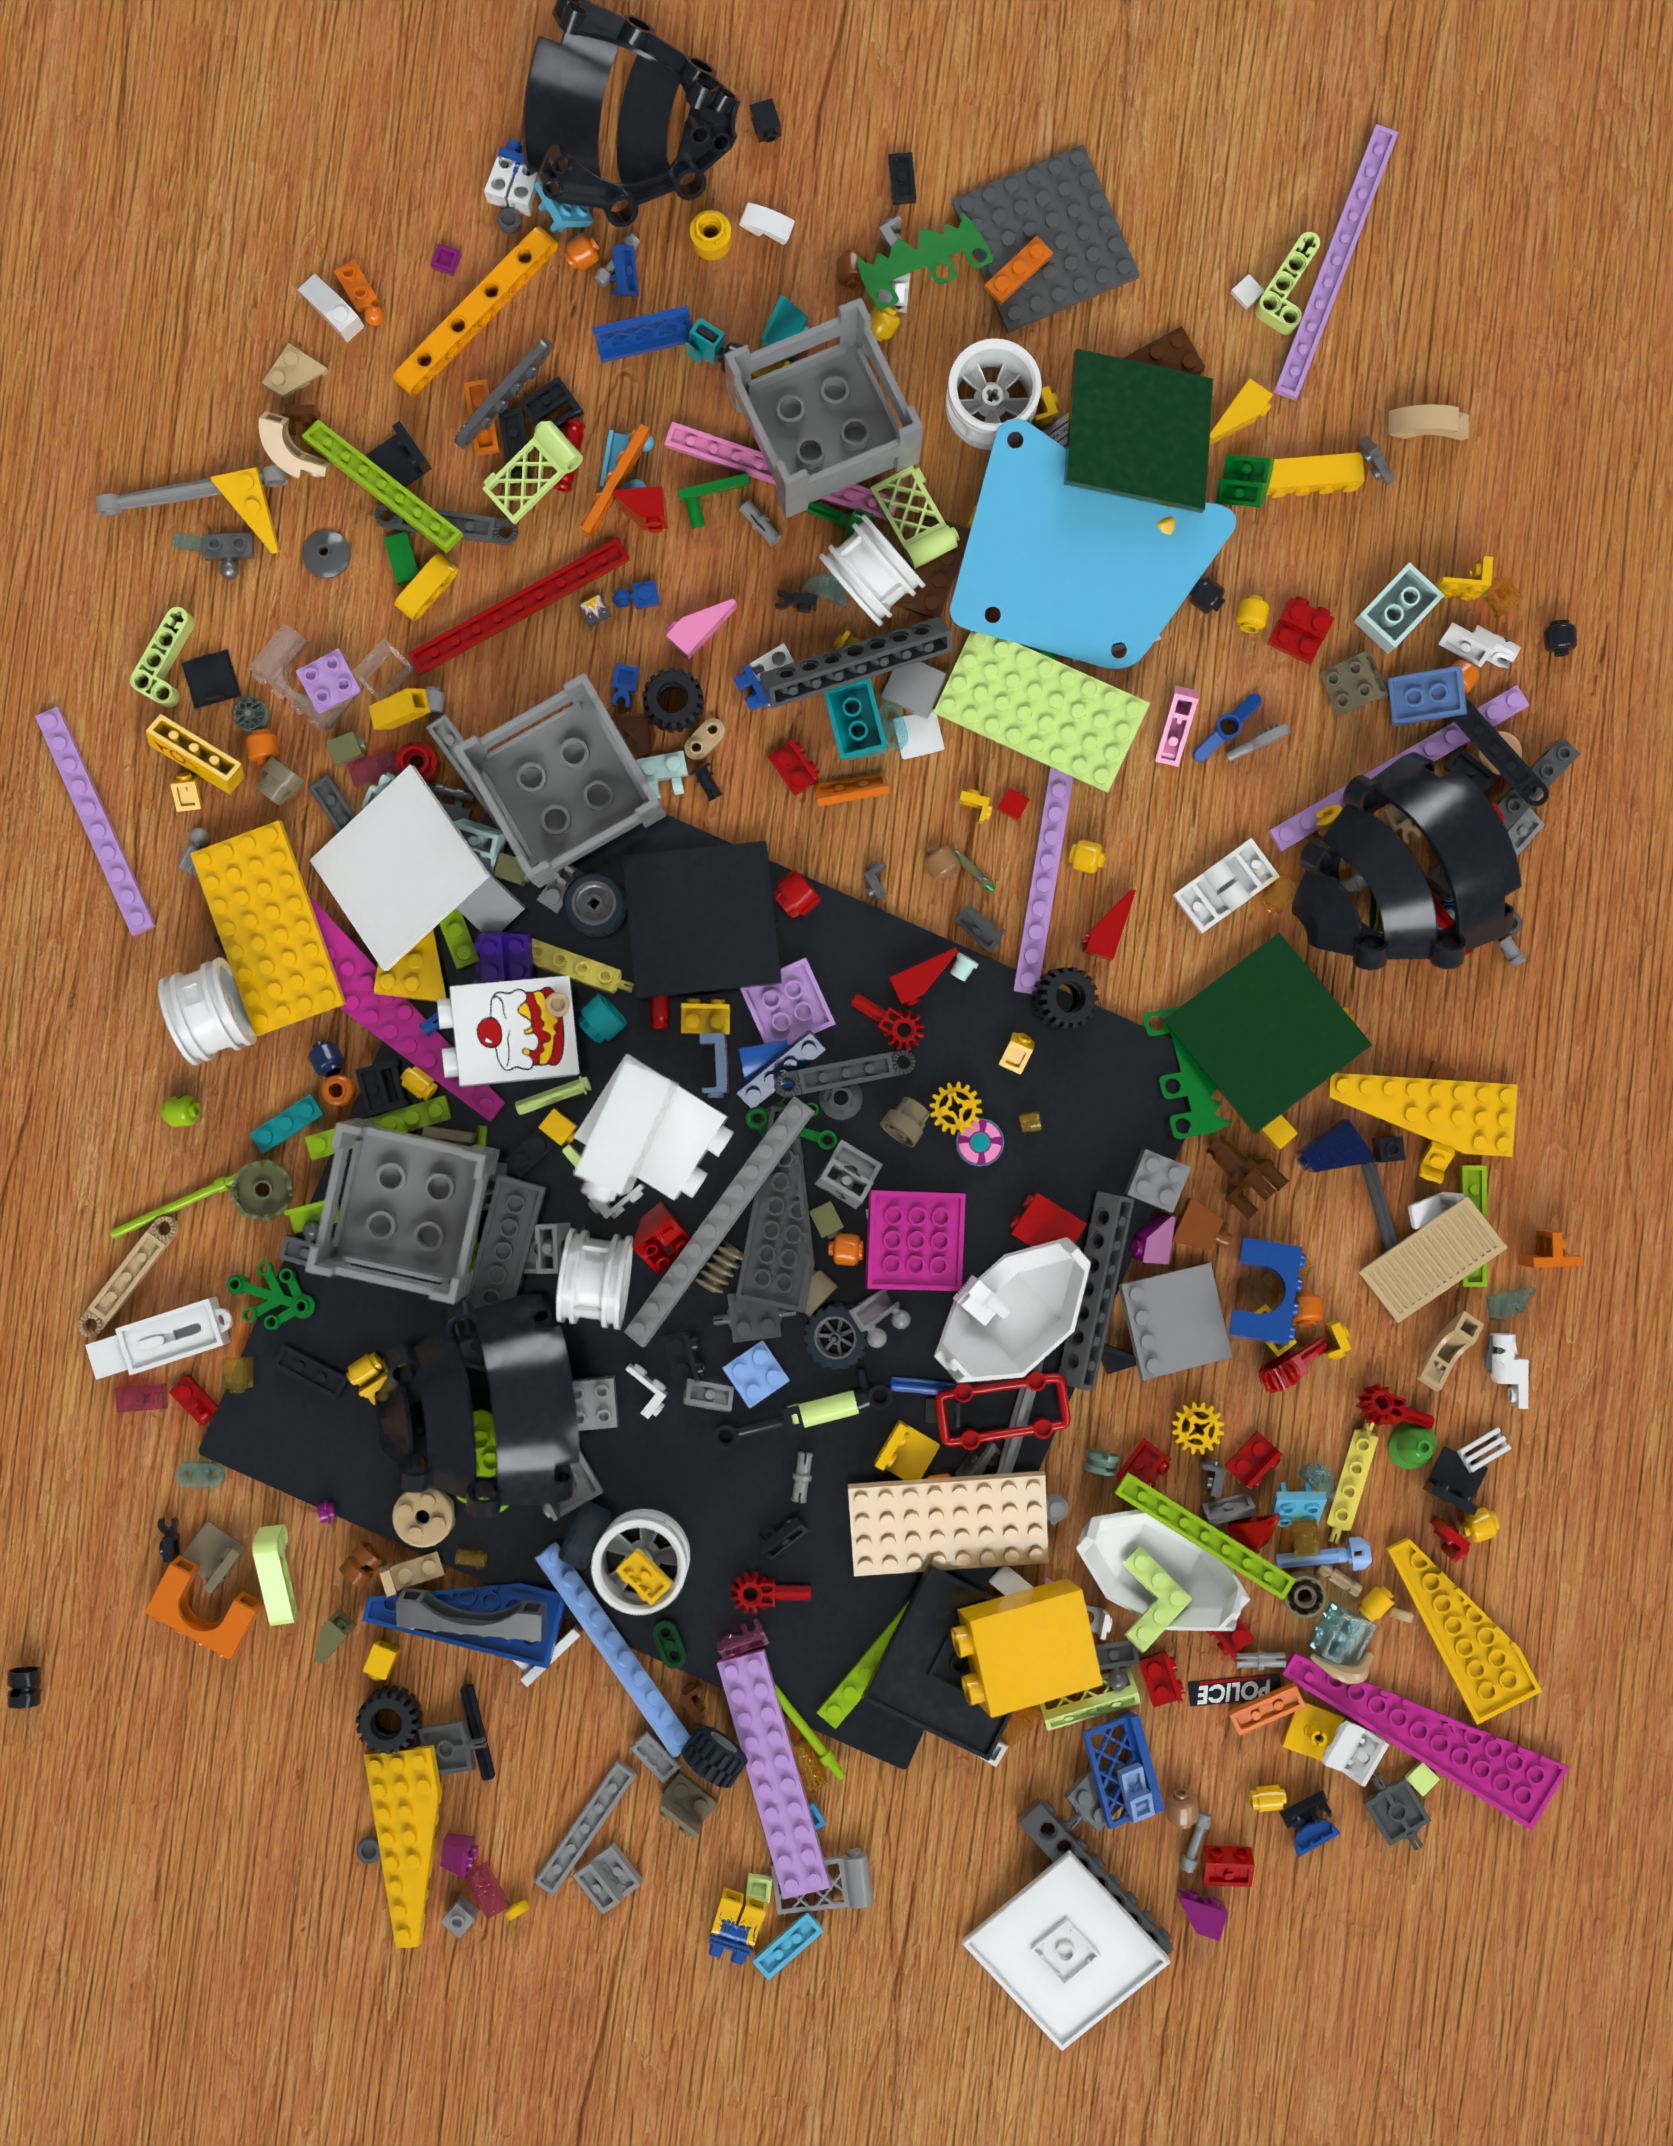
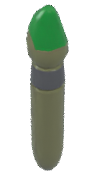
M952 849L960 865L974 879L980 882L981 887L994 892L993 882L985 877L961 851Z

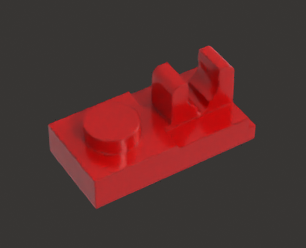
M189 1374L169 1391L174 1399L199 1425L205 1426L213 1418L218 1407L217 1403Z

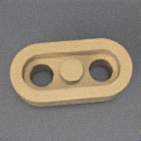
M715 718L707 719L687 740L685 752L689 759L696 762L704 760L723 740L725 727L720 720ZM710 727H716L717 732L710 734L708 732ZM699 744L701 746L700 751L694 752L692 750L693 745Z

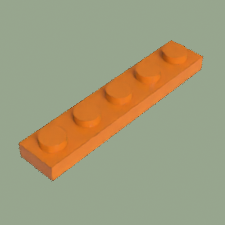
M640 424L637 430L634 429L631 432L627 449L619 453L616 460L618 464L615 470L607 474L604 481L606 485L603 491L595 495L592 502L594 506L591 512L586 513L581 520L582 533L591 540L615 500L614 490L622 488L641 455L646 442L651 437L650 429L645 425Z

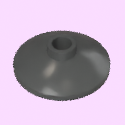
M322 530L312 534L306 540L302 550V558L306 568L320 578H333L340 575L347 568L351 557L350 547L344 537L330 530ZM327 548L328 553L324 556L321 555V550Z

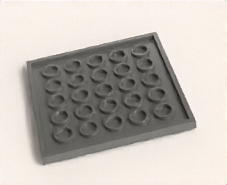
M1084 144L952 199L951 204L959 223L962 222L961 213H964L978 228L993 255L992 263L979 268L985 283L1036 236L1053 252V257L1002 305L992 297L1007 334L1134 281L1140 276ZM978 248L972 251L976 262L981 263L986 260L987 254L983 249Z

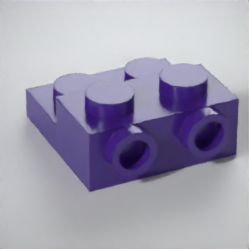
M485 931L478 935L474 948L475 952L480 955V962L476 965V974L481 977V983L534 979L531 932Z

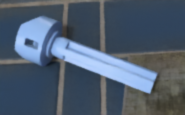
M1359 1536L1348 1537L1346 1548L1276 1554L1277 1567L1280 1569L1348 1561L1351 1564L1352 1570L1358 1571L1365 1570L1372 1562L1370 1545ZM1361 1551V1555L1354 1556V1552Z

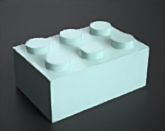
M1409 562L1353 622L1389 654L1445 595Z

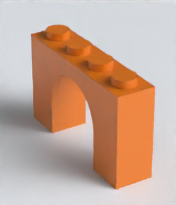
M179 1555L169 1564L145 1613L151 1615L154 1620L172 1627L175 1632L192 1638L198 1645L206 1646L215 1651L218 1656L230 1660L239 1651L264 1602L242 1591L234 1599L223 1620L209 1622L199 1618L189 1606L188 1591L200 1566Z

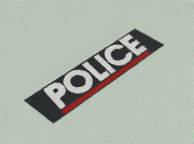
M1279 1674L1188 1682L1190 1707L1251 1701L1281 1688Z

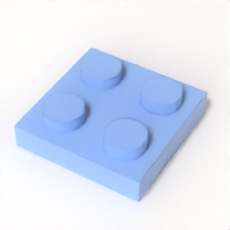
M763 1340L722 1367L749 1409L790 1381Z

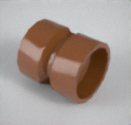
M362 1540L352 1551L353 1557H347L339 1567L340 1572L347 1580L362 1588L372 1578V1571H377L386 1560L384 1554L377 1547L365 1540Z

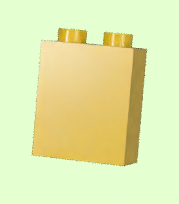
M1065 1578L957 1609L961 1626L951 1628V1637L958 1657H968L971 1674L961 1677L963 1691L970 1706L978 1704L991 1718L1103 1685L1083 1591L1069 1579Z

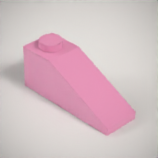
M730 599L685 616L679 622L674 621L667 629V640L689 660L737 609V602L734 599Z
M1174 685L1155 757L1156 762L1179 766L1199 699L1197 690Z

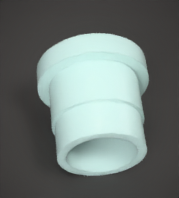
M958 952L956 955L957 959L950 973L965 982L972 970L976 969L979 964Z

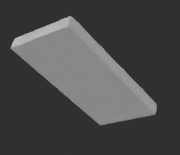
M488 871L491 876L460 903L456 909L482 933L485 931L502 932L526 906Z

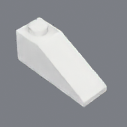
M313 274L297 289L347 343L364 328L359 316L316 274Z

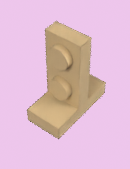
M437 1550L394 1565L387 1564L380 1567V1577L386 1597L395 1595L398 1590L444 1575Z

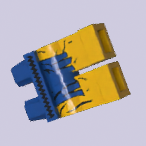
M723 1887L708 1941L710 1943L709 1955L721 1957L725 1948L733 1951L730 1959L733 1963L743 1965L747 1956H751L761 1924L767 1913L768 1902L747 1896L740 1918L737 1920L743 1905L744 1894Z

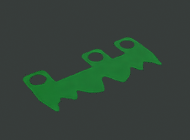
M961 213L962 222L959 228L948 224L944 225V235L933 230H919L918 249H914L902 239H898L892 246L888 259L884 255L877 253L875 263L870 264L857 257L861 280L878 309L883 310L897 304L899 301V297L890 281L927 266L937 284H943L955 279L957 271L949 256L963 250L970 265L975 269L993 262V255L980 231L964 213ZM978 248L983 249L987 254L986 260L981 263L975 262L971 256L972 251ZM945 264L950 268L951 273L947 278H940L936 275L935 268L938 265ZM886 289L891 292L892 299L889 303L878 301L876 295L879 290Z
M1173 1007L1147 1012L1143 1015L1146 1032L1150 1036L1171 1033L1181 1072L1163 1075L1160 1077L1159 1082L1164 1098L1188 1097L1191 1112L1173 1115L1170 1118L1173 1136L1176 1139H1184L1213 1133L1226 1127L1231 1122L1223 1120L1215 1114L1221 1102L1210 1097L1217 1090V1087L1204 1071L1200 1070V1066L1164 1023L1163 1028L1158 1031L1150 1028L1149 1019L1152 1016H1159L1164 1020L1180 1008ZM1176 1079L1180 1083L1178 1093L1171 1094L1166 1090L1165 1083L1167 1080ZM1181 1118L1187 1119L1191 1124L1190 1131L1185 1134L1178 1132L1175 1127L1177 1120Z

